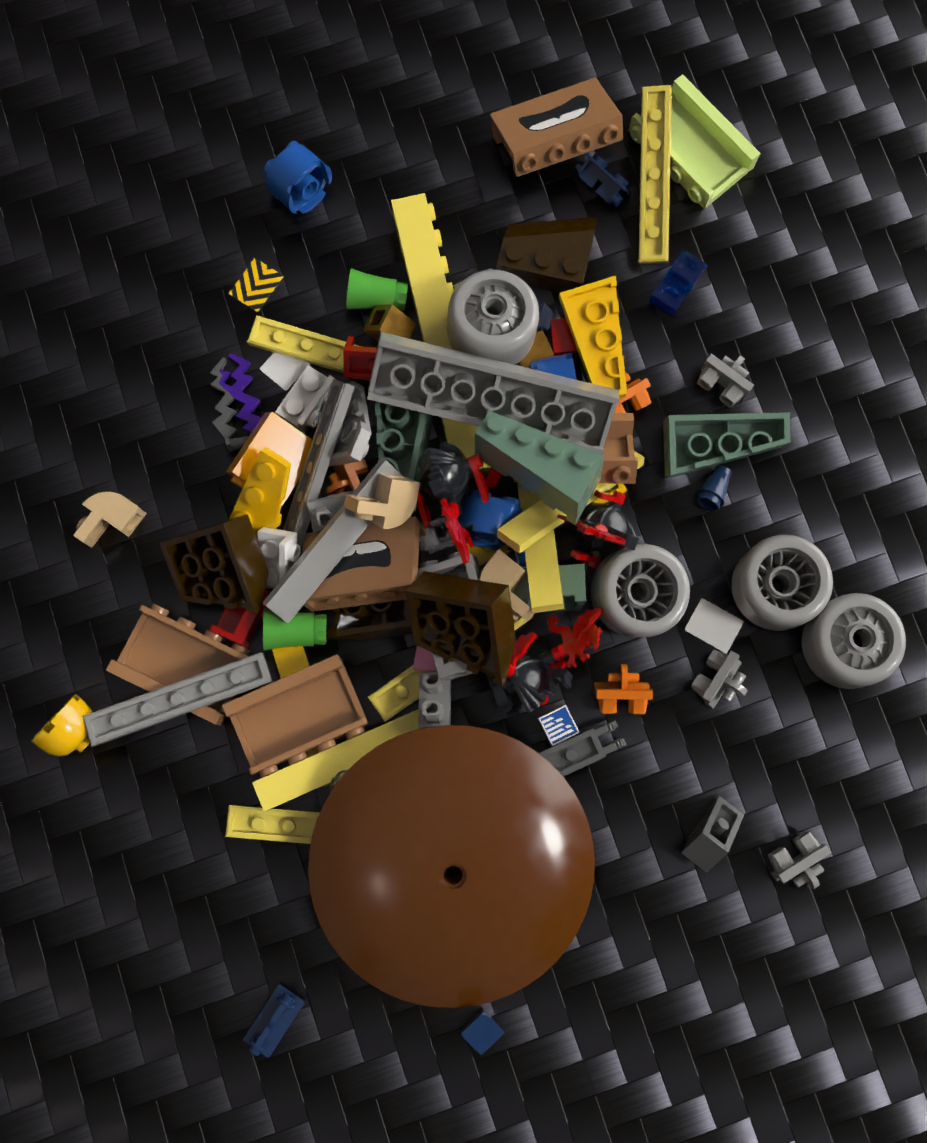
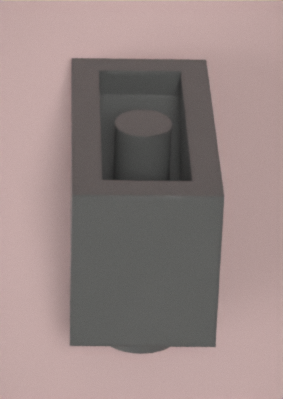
M718 796L691 832L682 850V854L707 873L728 854L744 814Z

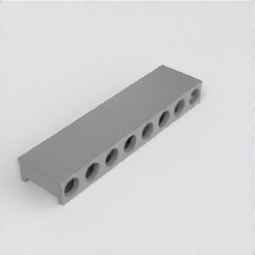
M384 332L380 333L367 396L368 400L480 426L488 411H492L601 455L604 452L603 447L616 405L620 401L619 390Z

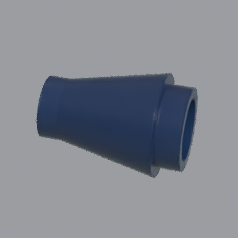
M722 465L715 467L711 475L696 492V502L699 506L709 511H717L719 507L724 505L729 479L732 475L729 468Z

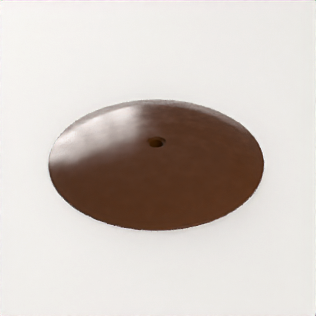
M441 725L413 730L378 745L361 757L346 771L325 800L312 834L308 863L310 894L315 913L323 932L340 958L361 978L384 993L414 1004L437 1008H460L493 1002L519 991L542 976L557 962L578 933L591 900L595 871L594 846L586 815L575 792L561 773L542 755L521 741L503 733L468 725ZM450 866H457L461 869V872L455 877H449L444 873Z

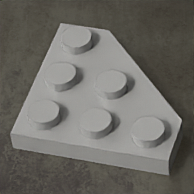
M356 381L347 383L355 386L328 467L360 462L369 450L368 441L371 436V427L364 386Z

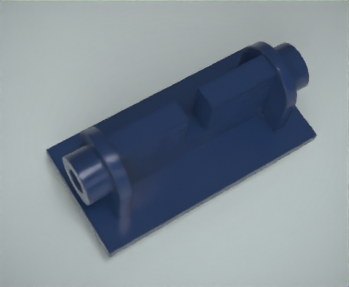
M584 153L588 160L585 163L580 161L576 165L577 176L591 188L600 180L602 184L595 192L609 206L613 204L617 207L623 201L621 195L624 191L629 196L631 195L625 188L629 183L618 172L612 176L605 169L608 163L597 153L593 157L588 153Z
M279 984L243 1038V1041L250 1045L248 1050L256 1056L262 1053L269 1058L305 1001Z

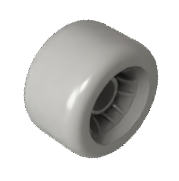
M484 270L468 276L455 288L448 305L447 334L452 349L516 365L526 357L535 341L539 322L537 298L526 282L506 271Z
M776 535L758 542L740 558L732 576V594L740 612L753 624L768 630H789L811 621L826 607L833 589L832 570L822 551L810 541L794 535ZM772 579H777L782 583V593L773 587Z
M637 544L635 550L622 548L608 555L600 563L591 582V601L593 608H602L603 613L599 616V619L612 631L627 637H652L668 631L683 617L690 599V583L683 565L672 553L659 546ZM632 584L638 585L641 590V596L638 600H634L631 595Z
M851 593L830 600L817 617L805 623L801 644L806 663L817 677L835 687L854 689L879 683L894 673L904 657L906 635L899 616L886 602L872 595ZM854 632L861 639V647L857 646L853 641Z

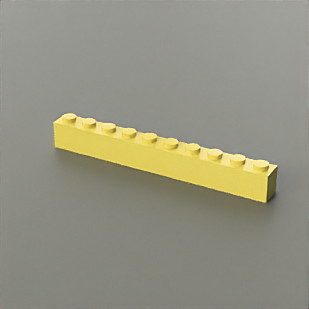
M425 193L391 200L393 217L422 340L425 343L452 349L447 334V316L449 301L454 289L452 282L447 283L445 274L449 273L446 256H440L438 247H442L439 229H433L432 221L436 220L433 203L427 204ZM441 417L447 443L458 447L466 459L475 455V432L479 426ZM483 462L484 466L480 467L479 470L482 475H488L491 471V466ZM470 471V478H474L473 471Z

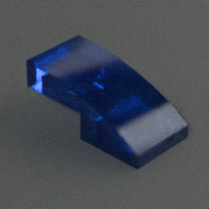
M683 250L670 267L665 278L652 293L649 301L673 316L708 265Z

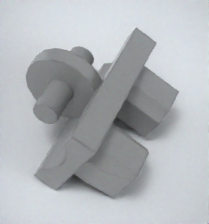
M711 354L702 366V372L697 381L699 386L708 391L716 382L726 388L719 399L730 408L740 399L743 401L754 387V384L746 379L749 372L740 366L745 360L741 355L734 362L727 356L721 361Z
M355 490L306 501L312 531H322L345 503L346 494L351 495Z
M714 649L706 664L717 671L716 676L711 680L699 674L691 685L692 689L703 698L705 705L714 709L726 688L727 691L722 698L728 702H731L735 694L744 697L748 691L741 685L746 675L738 672L732 680L742 664L738 660L740 656L735 652L731 651L728 655Z
M437 672L419 674V729L451 725V680L439 679Z
M805 831L793 839L801 854L792 859L786 848L780 847L768 854V857L774 868L771 874L776 881L780 880L782 883H785L801 873V875L793 879L794 884L799 888L803 884L808 883L811 888L815 889L820 886L816 876L824 872V869L820 863L812 868L810 867L831 854L827 845L819 844L810 832Z

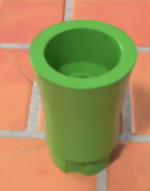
M351 268L346 310H373L375 305H393L400 311H405L408 283L397 282V279L379 277Z
M264 608L263 650L314 646V644L326 645L327 615L319 614L314 616V613L297 612L292 620L287 623L269 608Z

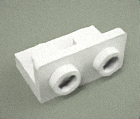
M307 365L275 411V414L306 434L310 427L313 429L318 424L321 416L320 412L324 407L332 380L335 378L331 375L326 377Z
M262 527L258 531V544L269 571L265 588L274 589L299 559L300 545L297 544V532Z

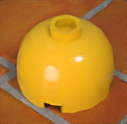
M77 694L73 695L64 704V707L43 726L31 742L42 751L53 756H66L75 749L81 753L90 744L82 716L93 713L91 708Z

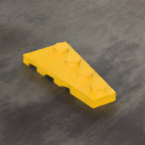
M615 275L559 293V300L589 383L619 390V397L623 398L627 395L624 356L622 355V335L619 324V304Z
M268 447L260 450L229 517L230 520L248 514L257 541L258 531L262 527L277 529L280 526L282 518L280 510L282 501L286 497L292 465L291 462Z

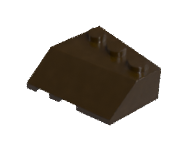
M598 217L509 224L503 237L497 270L506 271L518 276L530 287L557 293L582 286Z
M248 514L197 529L159 543L180 600L206 605L212 603L221 604L225 608L230 609L237 607L246 608L248 612L254 613L260 611L269 571Z
M419 544V555H418V569H420V564H421V549H420V544ZM407 600L334 609L336 614L332 628L329 627L327 638L374 640L412 634Z
M423 571L405 590L414 644L446 660L454 658L467 664V670L475 674L481 671L494 677L493 683L503 687L506 683L516 640L509 585Z

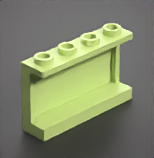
M682 74L674 81L672 86L670 178L675 183H680L687 191L690 199L695 203H699L705 209L751 171L761 153ZM636 113L631 118L628 131L633 140L640 144L641 116Z

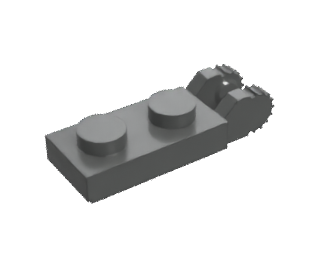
M615 720L596 730L592 728L539 754L548 760L562 776H565L607 757L606 754L627 744L623 738L614 740L602 748L598 736L614 731L618 727Z

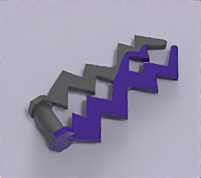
M230 353L228 355L229 358L238 364L239 367L232 375L231 372L223 371L227 363L226 358L223 357L210 372L212 376L216 377L210 385L225 393L214 408L222 415L212 423L224 437L228 452L234 453V450H239L243 447L249 436L231 439L238 430L226 424L237 412L227 406L234 400L244 404L236 418L247 422L242 429L252 433L262 417L252 414L261 401L243 393V390L253 380L252 376L244 374L251 363ZM229 376L236 380L233 386L225 384Z

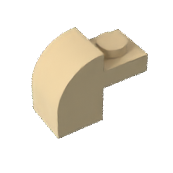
M379 474L375 498L346 494L344 507L355 512L354 517L370 520L371 523L382 529L395 528L403 524L413 513L420 483L408 477Z
M97 493L89 497L82 504L91 510V513L79 521L76 527L77 531L73 536L92 548L111 524L129 537L147 513L118 493Z
M498 549L484 567L480 580L509 585L512 614L515 620H518L521 616L529 621L535 614L532 613L530 606L513 593L528 575L527 572Z

